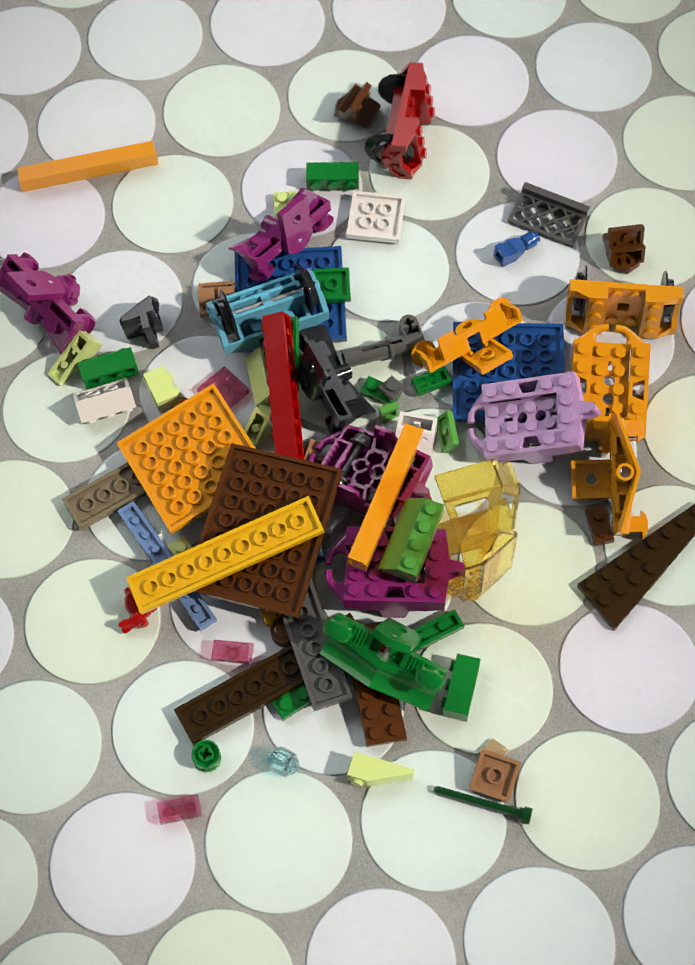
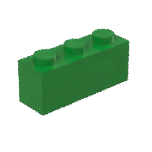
M306 162V188L313 191L359 190V162Z
M131 347L121 348L112 353H104L98 357L78 362L85 389L139 374Z
M457 653L456 660H451L449 671L452 672L451 679L447 678L445 690H448L447 698H442L440 709L444 710L443 717L467 722L479 672L480 658Z

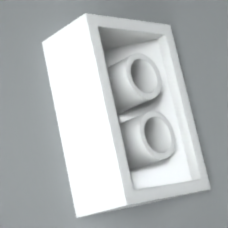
M127 378L73 393L81 423L91 424L96 422L98 418H111L115 413H127L136 407Z

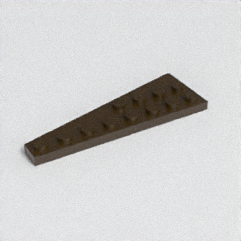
M695 504L578 583L577 588L613 631L627 618L634 607L638 605L645 594L655 585L667 568L695 537Z

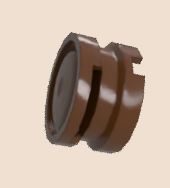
M282 616L276 618L270 627L271 638L276 645L288 647L291 643Z

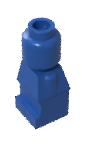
M528 232L520 236V238L507 239L504 243L495 245L493 256L502 267H505L517 261L525 251L536 247L538 242H540V237L537 232Z

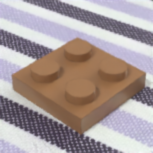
M482 749L469 789L509 803L522 762Z

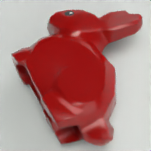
M130 587L124 589V605L130 614V618L124 619L118 624L124 634L131 631L134 627L140 629L148 626L149 622L146 618L157 610L155 608L141 614Z

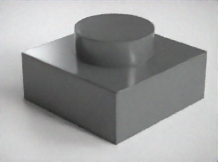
M391 375L379 387V391L393 402L405 391V386Z

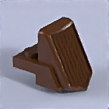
M367 81L362 87L355 83L348 93L336 101L334 116L367 128L381 107L377 101L369 96L371 94L369 90L372 85Z
M643 224L608 228V233L603 234L602 240L606 249L609 266L614 270L628 274L636 269L640 263H644L646 246L643 244L645 231Z

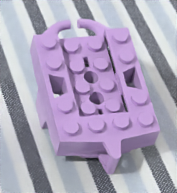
M575 371L482 384V393L471 407L467 423L475 424L476 414L484 410L486 438H477L473 428L468 429V437L472 445L490 463L525 460L531 464L552 462V456L583 451L586 421L600 416L601 411L594 402L584 401L580 378ZM542 415H546L544 420L539 421ZM527 417L526 422L521 423V420ZM540 443L541 445L537 447H529L530 444Z

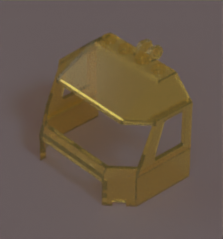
M490 459L434 476L450 518L449 521L439 523L437 529H446L449 558L451 559L452 555L461 553L464 565L463 575L448 581L447 593L450 596L458 595L462 602L477 600L503 577L513 565L518 536L517 532L513 530H515L521 487L511 462L505 461L501 464L497 459ZM501 494L513 496L511 510L506 498L501 499ZM482 499L488 500V508L486 510L458 518L455 507Z

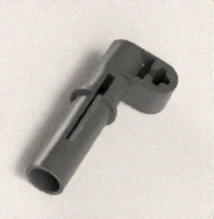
M410 314L402 316L399 323V337L391 339L385 337L383 341L341 351L343 364L347 363L350 367L386 358L392 360L395 356L412 352L417 343L425 340L417 318Z

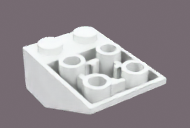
M400 411L395 434L399 439L405 423L420 429L423 428V437L417 450L431 456L438 418Z

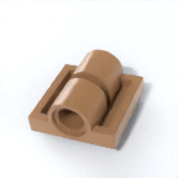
M235 281L198 283L200 318L209 317L206 303L219 298L220 289L223 290L226 296L235 293Z

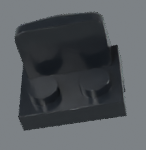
M149 295L125 313L119 322L128 339L144 335L146 343H150L151 347L155 349L160 347L157 333L163 331V326L159 315V300Z

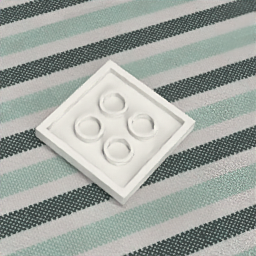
M353 191L346 238L399 244L406 196Z

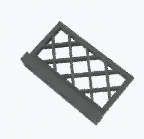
M524 182L522 191L508 218V223L537 232L539 235L573 247L585 221L590 215V206ZM523 197L530 199L532 204L523 207L521 203ZM542 204L548 207V210L539 213L537 206ZM534 208L537 214L527 217L525 211ZM562 211L565 216L556 219L553 212ZM523 212L525 219L520 221L513 219L515 214ZM551 214L553 221L544 224L542 216ZM577 217L581 221L579 224L572 226L570 218ZM539 218L541 225L537 227L531 226L530 221ZM567 220L569 227L560 230L558 223ZM555 224L558 231L549 233L546 227ZM572 231V240L565 239L563 233Z

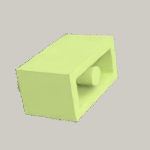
M164 366L143 374L145 384L159 412L180 404L179 396H181L179 388L177 385L173 386L172 382L174 379L170 371L166 372Z

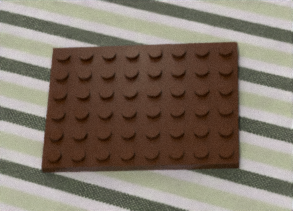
M231 443L198 545L309 496L325 532L338 491V485L342 478L343 469ZM325 533L193 591V593L299 619Z

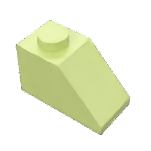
M267 404L254 408L244 429L255 448L273 430V425L270 421L271 407Z

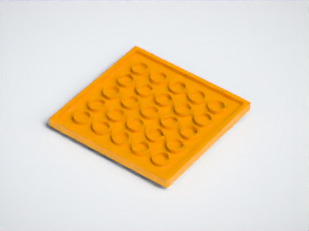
M214 383L117 442L118 447L171 534H174L209 512L231 443L255 448Z

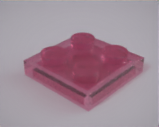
M225 366L197 388V392H200L214 383L230 409L250 393L249 388Z

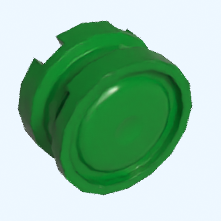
M202 740L197 742L191 751L193 763L199 771L212 772L221 763L219 747L213 741Z

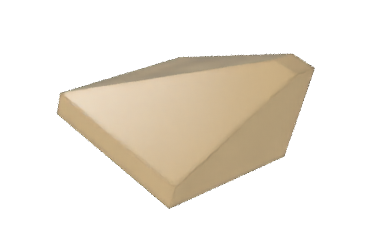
M494 739L482 748L502 756L508 753V749Z

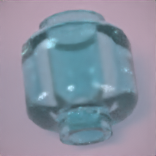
M280 746L268 754L267 761L270 771L282 777H288L297 771L299 760L295 752Z

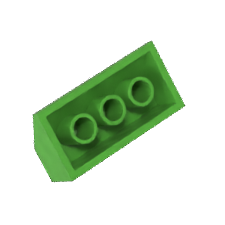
M406 498L378 567L379 571L416 584L443 516L444 504L427 498Z

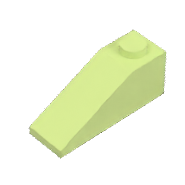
M79 331L47 374L58 385H62L79 371L78 362H82L84 359H92L102 344L91 334Z
M354 752L347 780L350 781V784L357 787L387 784L413 779L415 769Z

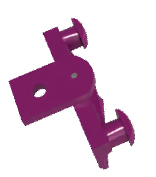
M300 188L292 200L277 213V218L271 215H266L263 218L261 228L265 230L264 232L260 230L252 237L232 245L228 249L235 251L244 258L251 268L249 277L253 281L263 282L274 272V267L268 263L274 257L276 258V255L283 250L290 254L299 253L310 241L313 234L312 230L322 232L332 224L334 218L327 214L331 211L330 201L306 188Z

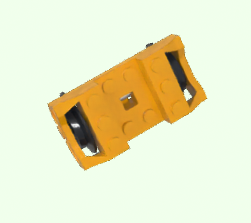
M585 265L582 272L576 273L575 280H569L565 327H570L584 334L591 328L602 324L638 326L639 338L658 339L669 334L675 335L679 309L684 299L683 287L674 286V280L668 278L667 271L663 272L661 285L587 280V265ZM572 308L579 311L580 316L572 315ZM670 317L669 322H664V318Z

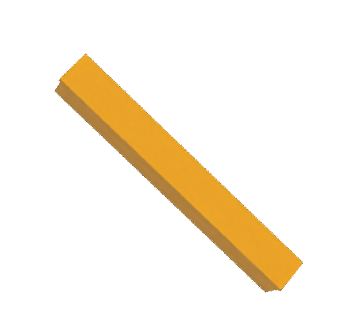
M153 141L19 167L17 169L21 190L26 192L158 165V159Z
M405 423L349 553L347 565L366 572L422 440L423 428L420 429Z

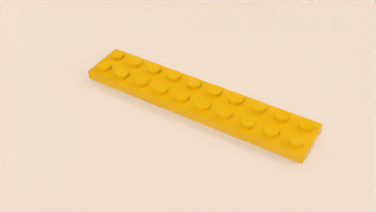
M307 496L126 577L139 612L144 614L325 532L311 500Z

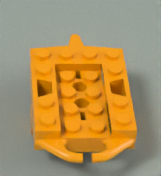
M609 324L597 325L591 328L579 338L574 339L572 343L571 372L575 371L580 378V383L585 384L584 401L594 402L601 411L600 416L586 421L584 439L598 442L601 457H606L609 453L608 421L613 414L619 413L620 417L624 420H635L636 414L639 415L644 427L641 441L646 438L651 344L645 343L632 330L621 325L615 326V332L626 336L627 342L625 344L596 341V336L600 332L609 331ZM612 365V371H608V366ZM611 378L613 385H606L604 379ZM641 385L639 394H636V397L632 396L633 387ZM609 396L612 399V403L605 404L603 397ZM636 436L628 437L630 442L636 441Z

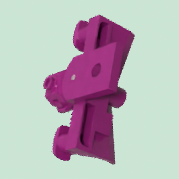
M25 252L20 257L17 254L7 255L0 269V292L26 310L24 319L27 322L35 325L41 322L60 355L63 353L67 343L79 331H86L89 334L95 328L96 321L89 312L80 308L75 313L70 308L77 305L80 295V285L76 282L77 279L74 275L67 274L54 277L45 271L39 270L38 262Z

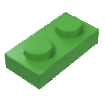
M446 410L437 417V431L441 452L444 453L450 452L459 445L453 411Z

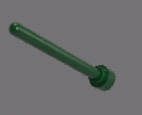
M435 786L433 789L435 794L515 816L518 820H521V823L527 825L530 823L533 808L525 806L518 809L441 786Z

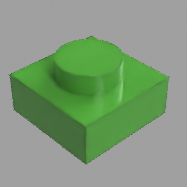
M396 401L386 403L379 408V418L382 423L399 416V406Z

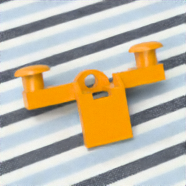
M497 298L490 304L488 311L484 312L485 319H470L460 323L455 329L456 335L452 330L437 339L438 347L435 348V345L427 340L417 343L412 349V360L417 366H424V369L432 373L460 357L462 361L484 375L513 358L512 351L493 338L523 321L520 309L511 304L507 298ZM478 332L483 349L473 354L467 338Z

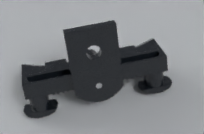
M318 325L300 330L299 383L308 399L312 401L322 400L325 409H327L330 415L326 417L325 423L331 435L344 430L347 424H351L363 415L376 413V410L349 381L353 376L352 369L347 363L341 365L326 325Z

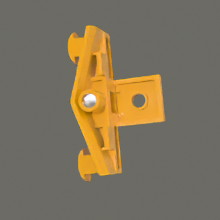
M619 413L613 414L608 421L610 459L571 460L572 500L612 499L613 536L641 533V539H644L648 531L646 514L640 510V516H631L633 499L641 469L628 437L636 436V443H638L642 439L644 429L642 419L637 414L635 420H624L620 417ZM587 475H594L596 483L593 485L588 484L585 480Z

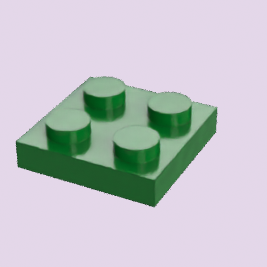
M349 267L313 269L326 303L351 302Z

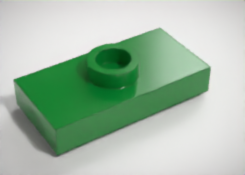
M444 366L432 373L427 372L411 378V383L419 397L451 385L452 379Z

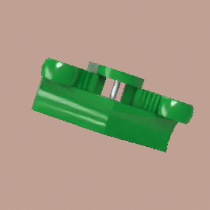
M341 613L337 614L335 619L329 617L324 622L323 632L328 637L320 652L322 656L366 686L423 710H429L437 692L444 685L448 669L412 651L421 643L424 635L390 617L376 626L374 630ZM382 643L387 646L384 653L379 651ZM391 649L398 651L395 659L388 656Z

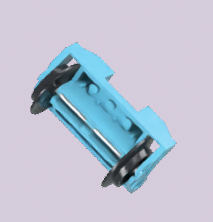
M298 264L294 265L293 274L228 296L220 289L219 298L206 303L207 312L215 326L225 355L244 353L261 347L260 339L264 338V333L261 329V323H263L262 316L281 311L290 317L296 316L299 318V331L318 326L322 322L329 320V310L319 281L310 268L302 270ZM318 305L321 313L314 315V306ZM233 335L237 341L229 344L227 336Z

